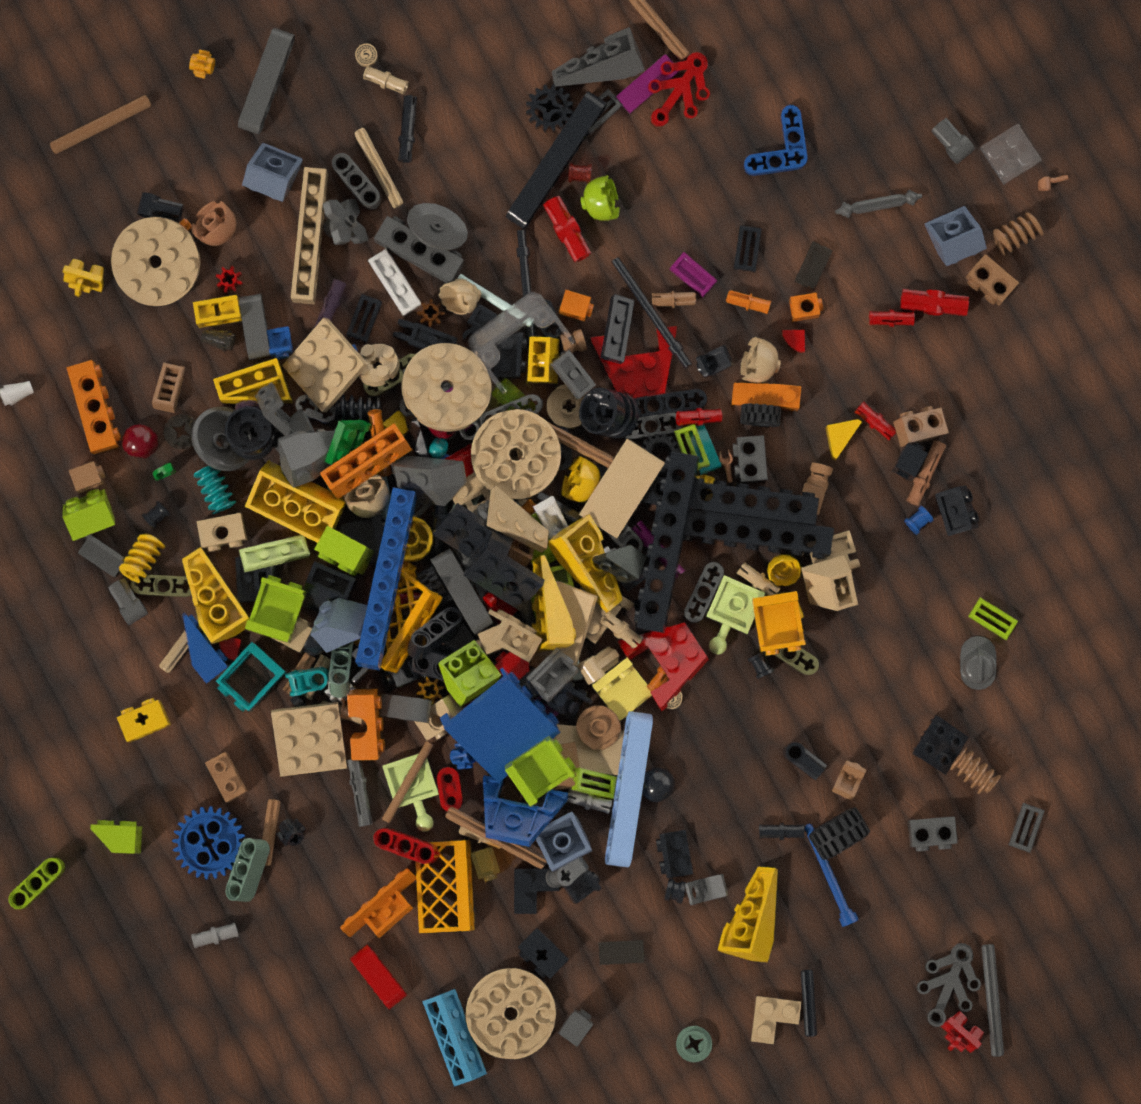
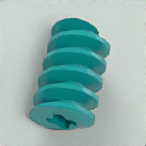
M207 466L195 472L193 476L194 478H201L197 485L205 486L201 489V493L208 494L204 500L205 502H212L208 509L211 511L216 510L212 513L216 514L232 507L236 501L228 500L233 495L232 492H224L229 485H221L225 476L218 477L217 474L222 470Z

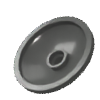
M213 407L204 411L193 425L192 443L194 449L207 465L222 471L239 469L250 460L238 456L225 435L226 421L236 410L229 407ZM255 432L252 435H248L250 440L252 437H256ZM216 441H219L222 447L218 446Z

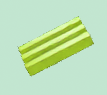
M693 424L674 431L681 453L687 454L680 434L684 433L691 455L697 456L688 433L692 430L704 461L699 462L698 471L703 467H709L710 463L697 428Z
M981 597L968 615L969 618L1004 640H1007L1018 620ZM982 604L994 613L1011 622V625H1006L1005 623L998 620L997 618L990 615L989 613H987L979 607ZM976 612L1007 630L1006 633L976 616Z
M583 768L575 769L576 777L573 778L575 785L572 786V790L614 799L616 776ZM582 775L596 777L611 782L609 785L597 781H592L582 778ZM581 783L608 789L609 793L583 787Z

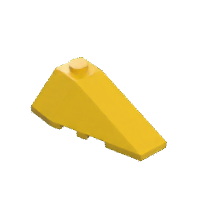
M590 514L559 531L548 540L547 545L557 561L584 590L598 596L596 602L607 613L623 599L616 577L610 572L602 570L597 563L592 561L594 556L605 552L601 542L603 540L602 533Z
M198 548L183 558L182 562L192 594L197 619L210 642L213 644L232 638L245 630L249 617L202 548Z
M541 555L533 560V573L545 580L543 586L536 593L534 603H532V610L536 612V623H532V628L537 630L535 635L542 638L535 653L552 651L556 648H567L573 645L576 639V630L573 628L570 614L545 555Z
M758 867L745 889L746 895L742 903L736 905L734 909L736 913L730 923L727 922L723 929L718 951L750 961L768 962L774 942L778 869Z

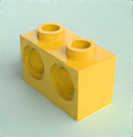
M237 295L193 302L196 324L199 328L242 321Z

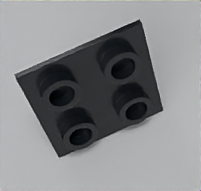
M935 715L930 720L931 723L927 730H924V735L920 737L921 740L916 748H913V755L919 759L921 758L946 775L969 737Z

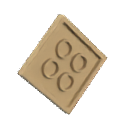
M323 318L282 366L322 412L327 413L368 366V363L328 318Z
M338 702L271 710L280 777L347 768Z

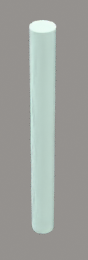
M460 274L457 279H466L474 284L481 291V297L528 327L533 325L535 320L464 275Z

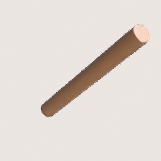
M428 741L425 742L382 820L388 823L391 822L432 750L433 744Z

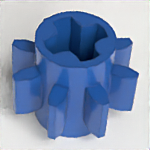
M455 743V748L450 752L451 762L457 765V769L473 768L472 763H475L476 760L459 743Z

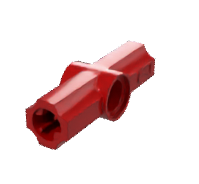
M560 196L554 197L543 204L554 225L555 233L561 243L565 244L572 260L575 263L580 262L591 255V251L581 235L582 232L575 218L569 214Z
M903 289L900 309L924 311L925 314L938 316L943 314L967 316L969 307L968 296L950 295L939 290H926L925 292Z

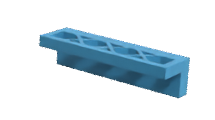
M453 989L422 1001L453 1085L457 1086L487 1074L476 1043L468 1030L466 1016L456 990ZM433 1002H437L439 1014L434 1011ZM442 1024L447 1029V1035H445L441 1030ZM449 1046L454 1048L455 1056L450 1054ZM457 1067L462 1069L465 1078H459Z

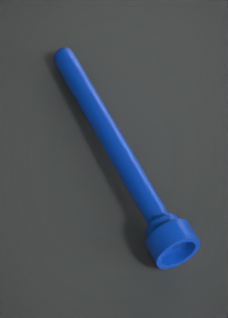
M811 824L805 826V832L809 836L814 830ZM809 839L841 913L839 915L841 918L839 920L842 927L858 921L856 912L853 913L845 901L828 860H822Z

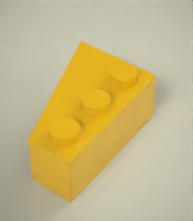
M277 358L213 379L219 399L223 404H258L255 396L262 387L267 386L271 382L275 385L283 403H293Z

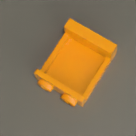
M797 591L752 598L760 652H766V656L779 654V649L788 648V652L802 650L801 646L806 645L803 635Z

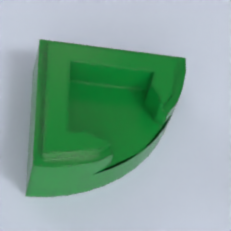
M168 463L153 471L152 474L155 481L175 474L176 471L174 466Z

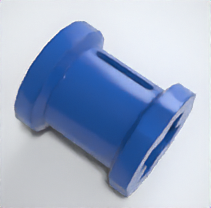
M920 506L918 508L919 511L911 518L904 520L906 525L916 535L920 533L919 530L928 522L934 521L933 517L923 506Z

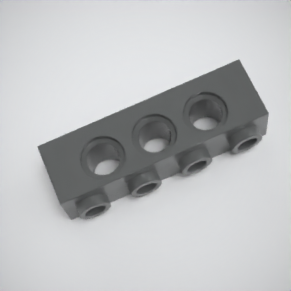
M396 216L393 218L386 217L374 237L375 243L445 283L456 279L464 265V260L459 252L453 249L449 252L445 249L429 247L422 243L408 227L404 226L405 222ZM398 234H406L407 240L404 243L396 242L395 238ZM417 245H425L427 247L426 251L423 254H417L414 251ZM436 256H444L446 258L445 262L442 265H436L433 262Z

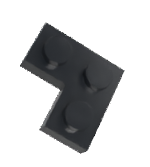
M514 869V914H537V891H559V888H552L546 882L545 876L549 869Z

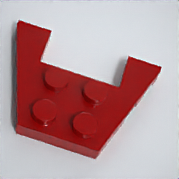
M677 326L667 327L675 338ZM658 329L659 352L625 356L622 364L601 359L604 336L591 337V342L615 391L629 394L633 398L665 394L672 353Z
M685 623L667 627L665 633L652 631L641 634L642 641L640 644L635 641L638 645L636 648H632L623 639L618 641L619 646L629 660L650 649L669 678L668 682L650 692L661 711L668 706L667 703L674 696L676 697L680 693L682 686L688 680L690 681L708 661L707 655Z

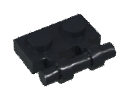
M236 557L238 603L255 602L261 586L259 572H266V579L268 575L275 577L277 566L274 565L245 572L241 557Z

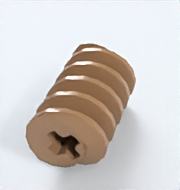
M1027 212L1024 214V218L1019 216L1016 218V222L1011 220L1008 226L1002 225L1001 231L994 229L993 237L998 250L1005 256V248L1011 253L1013 252L1012 244L1020 248V240L1028 244V236L1035 240V232H1038L1041 236L1044 233L1037 219Z
M966 747L954 760L950 770L959 768L958 777L966 774L965 783L972 780L971 788L979 786L977 793L986 792L987 794L996 785L1001 776L993 777V769L986 771L988 765L986 763L979 766L981 758L977 757L972 760L974 752L970 751L965 754Z

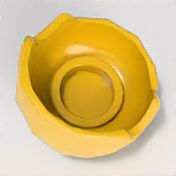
M780 554L773 557L767 568L769 580L777 587L796 583L801 576L800 563L792 555Z

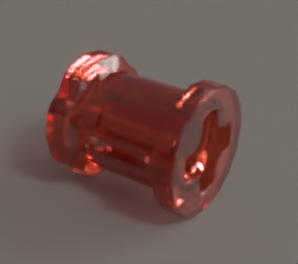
M570 163L568 183L582 181L588 184L591 182L592 164L577 166Z

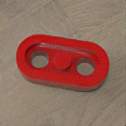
M443 768L437 775L440 804L446 811L450 807L459 810L463 803L459 774L453 768ZM447 774L453 777L450 783L444 781V777ZM451 796L456 799L454 805H449L447 799Z

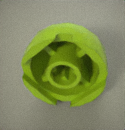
M608 175L598 177L589 182L584 190V196L581 197L582 208L584 210L587 209L591 217L600 221L614 220L619 217V207L615 208V200H618L616 187L611 178L608 179Z

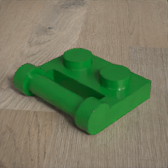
M364 420L339 421L325 462L332 465L361 446L366 432L370 430L371 424Z

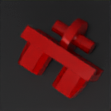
M960 1011L946 1019L945 1023L940 1027L947 1032L944 1038L950 1042L947 1046L949 1051L956 1047L960 1052L966 1049L972 1053L981 1046L982 1043L979 1041L984 1032L976 1026H973L968 1032L963 1027L968 1019Z

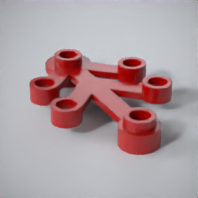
M692 53L687 57L686 61L676 63L666 61L661 64L660 72L666 76L670 75L673 71L686 70L681 78L664 81L654 79L648 83V90L654 94L660 90L674 88L661 109H656L652 112L650 120L654 126L662 127L667 124L669 120L668 113L681 94L685 107L683 111L684 116L692 119L697 115L698 110L693 105L689 83L693 76L695 77L698 89L696 91V98L700 101H705L709 98L710 91L705 86L703 72L707 69L708 61L702 53ZM695 59L700 61V67L694 66L693 62ZM669 65L671 68L670 72H665L663 66ZM657 83L658 90H653L651 84ZM700 90L706 92L705 98L700 97ZM688 108H692L694 110L693 116L688 115ZM658 113L664 115L663 121L657 119Z

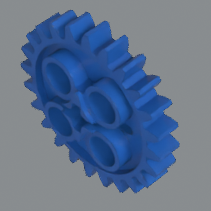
M212 806L209 807L208 812H206L204 807H201L200 814L192 810L193 817L190 818L185 815L186 823H178L182 828L181 831H174L175 834L179 835V839L172 840V842L178 844V847L174 848L173 851L180 852L176 860L183 859L184 862L181 868L189 866L188 874L195 870L197 878L202 873H204L205 879H209L210 873L213 874L215 879L218 878V872L226 876V868L232 871V863L235 862L242 843L240 839L245 837V834L238 833L242 826L235 827L234 824L237 818L229 820L230 812L223 816L222 808H219L216 813H214ZM213 821L218 822L220 825V830L217 834H212L209 831V825ZM200 825H203L207 837L214 839L212 847L219 857L218 861L215 860L211 848L204 846V843L207 841L199 828ZM193 831L197 832L200 836L197 844H192L189 841V835ZM223 841H226L230 846L227 854L220 853L218 849L219 844ZM201 852H207L210 857L209 862L205 865L201 864L198 859Z

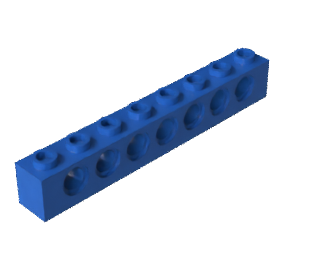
M393 488L355 661L359 667L374 670L381 669L417 501L415 491Z

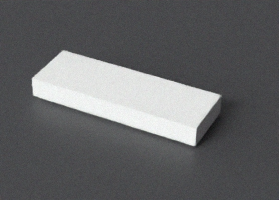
M387 249L368 260L403 317L421 306L420 300Z

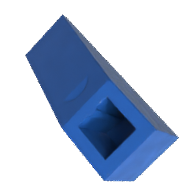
M184 612L182 617L191 664L207 684L227 668L225 663L227 658L220 649L215 651L206 634H202L197 628L199 622L192 614L188 617Z

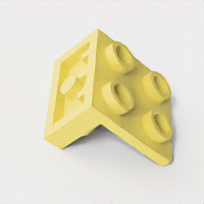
M628 658L592 685L608 708L617 714L619 721L625 718L629 711L635 710L652 696L651 691L646 687L647 683L632 666L633 664Z

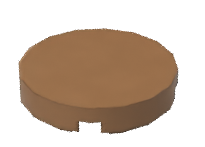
M592 706L585 709L579 716L576 724L577 735L580 741L586 747L594 750H604L611 747L618 740L621 732L617 714L604 706Z

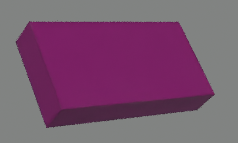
M685 252L669 268L671 272L702 298L717 282V279Z

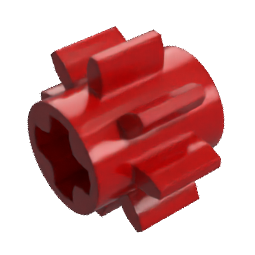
M234 266L230 270L222 267L223 272L221 275L216 274V278L221 281L217 284V287L221 288L224 286L225 294L229 290L237 293L236 287L243 285L238 279L242 276V273L238 272L235 274ZM229 275H230L231 278H233V279H232V281H233L232 284H229L228 282H226V281H227L226 277L229 276Z

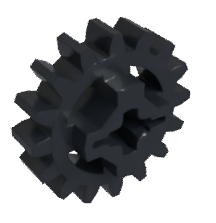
M545 84L542 91L539 88H535L536 95L529 94L532 102H526V107L531 108L526 111L527 116H532L529 119V123L536 122L535 129L538 130L542 126L544 133L547 132L548 128H551L552 132L555 133V127L557 126L562 130L563 122L567 123L569 120L567 116L573 114V111L568 109L573 107V102H567L570 95H563V88L557 91L554 84L551 89H548ZM548 95L544 100H539L541 97ZM556 97L562 101L564 106L557 103ZM548 105H552L553 107L550 113L546 112V108H548ZM535 111L541 113L543 121L537 117ZM560 117L558 120L551 122L552 119Z

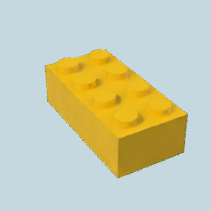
M268 460L258 473L245 507L318 543L327 526L334 530L336 529L346 502L343 497L337 499L333 492L311 481L293 488L281 473V466Z

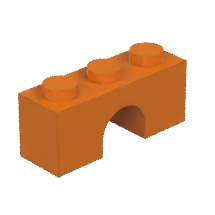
M351 689L347 695L348 716L359 717L367 725V731L353 733L350 738L352 760H378L385 751V741L381 739L380 731H383V718H379L382 698L378 696V689Z

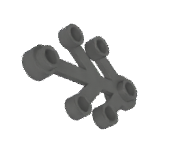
M956 944L952 948L950 955L938 960H928L925 964L926 971L933 974L939 968L953 963L950 972L929 981L922 980L917 984V991L921 994H927L931 989L944 984L935 1008L931 1009L927 1014V1020L932 1026L939 1027L945 1023L946 1015L944 1009L953 988L959 1000V1009L963 1012H969L972 1009V1002L967 998L958 976L961 968H963L968 979V989L971 991L980 989L981 982L976 978L970 964L973 959V951L967 944ZM960 950H963L966 954L963 959L958 957ZM931 962L936 964L934 971H930L928 968ZM972 980L978 982V986L974 989L970 987ZM922 983H926L928 986L925 992L920 990ZM963 1001L969 1002L968 1009L961 1007ZM934 1013H938L940 1015V1019L938 1021L932 1020V1015Z

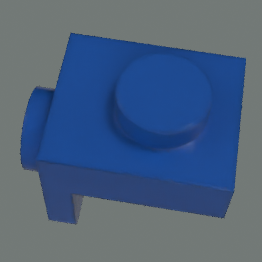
M289 326L267 330L271 357L286 359L289 357V354H293Z

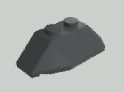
M404 455L390 464L392 476L399 489L415 491L417 496L416 503L445 506L467 482L463 461Z

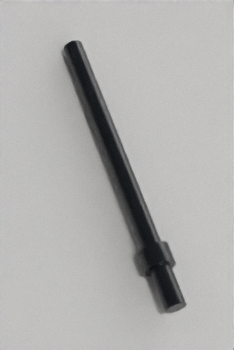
M517 230L518 248H516V253L520 261L524 314L534 319L528 263L530 250L527 247L526 230ZM534 323L531 327L525 325L528 359L530 337H535Z
M615 258L612 264L669 345L668 349L672 355L678 358L685 369L689 368L692 363L684 353L682 344L675 340L620 258Z

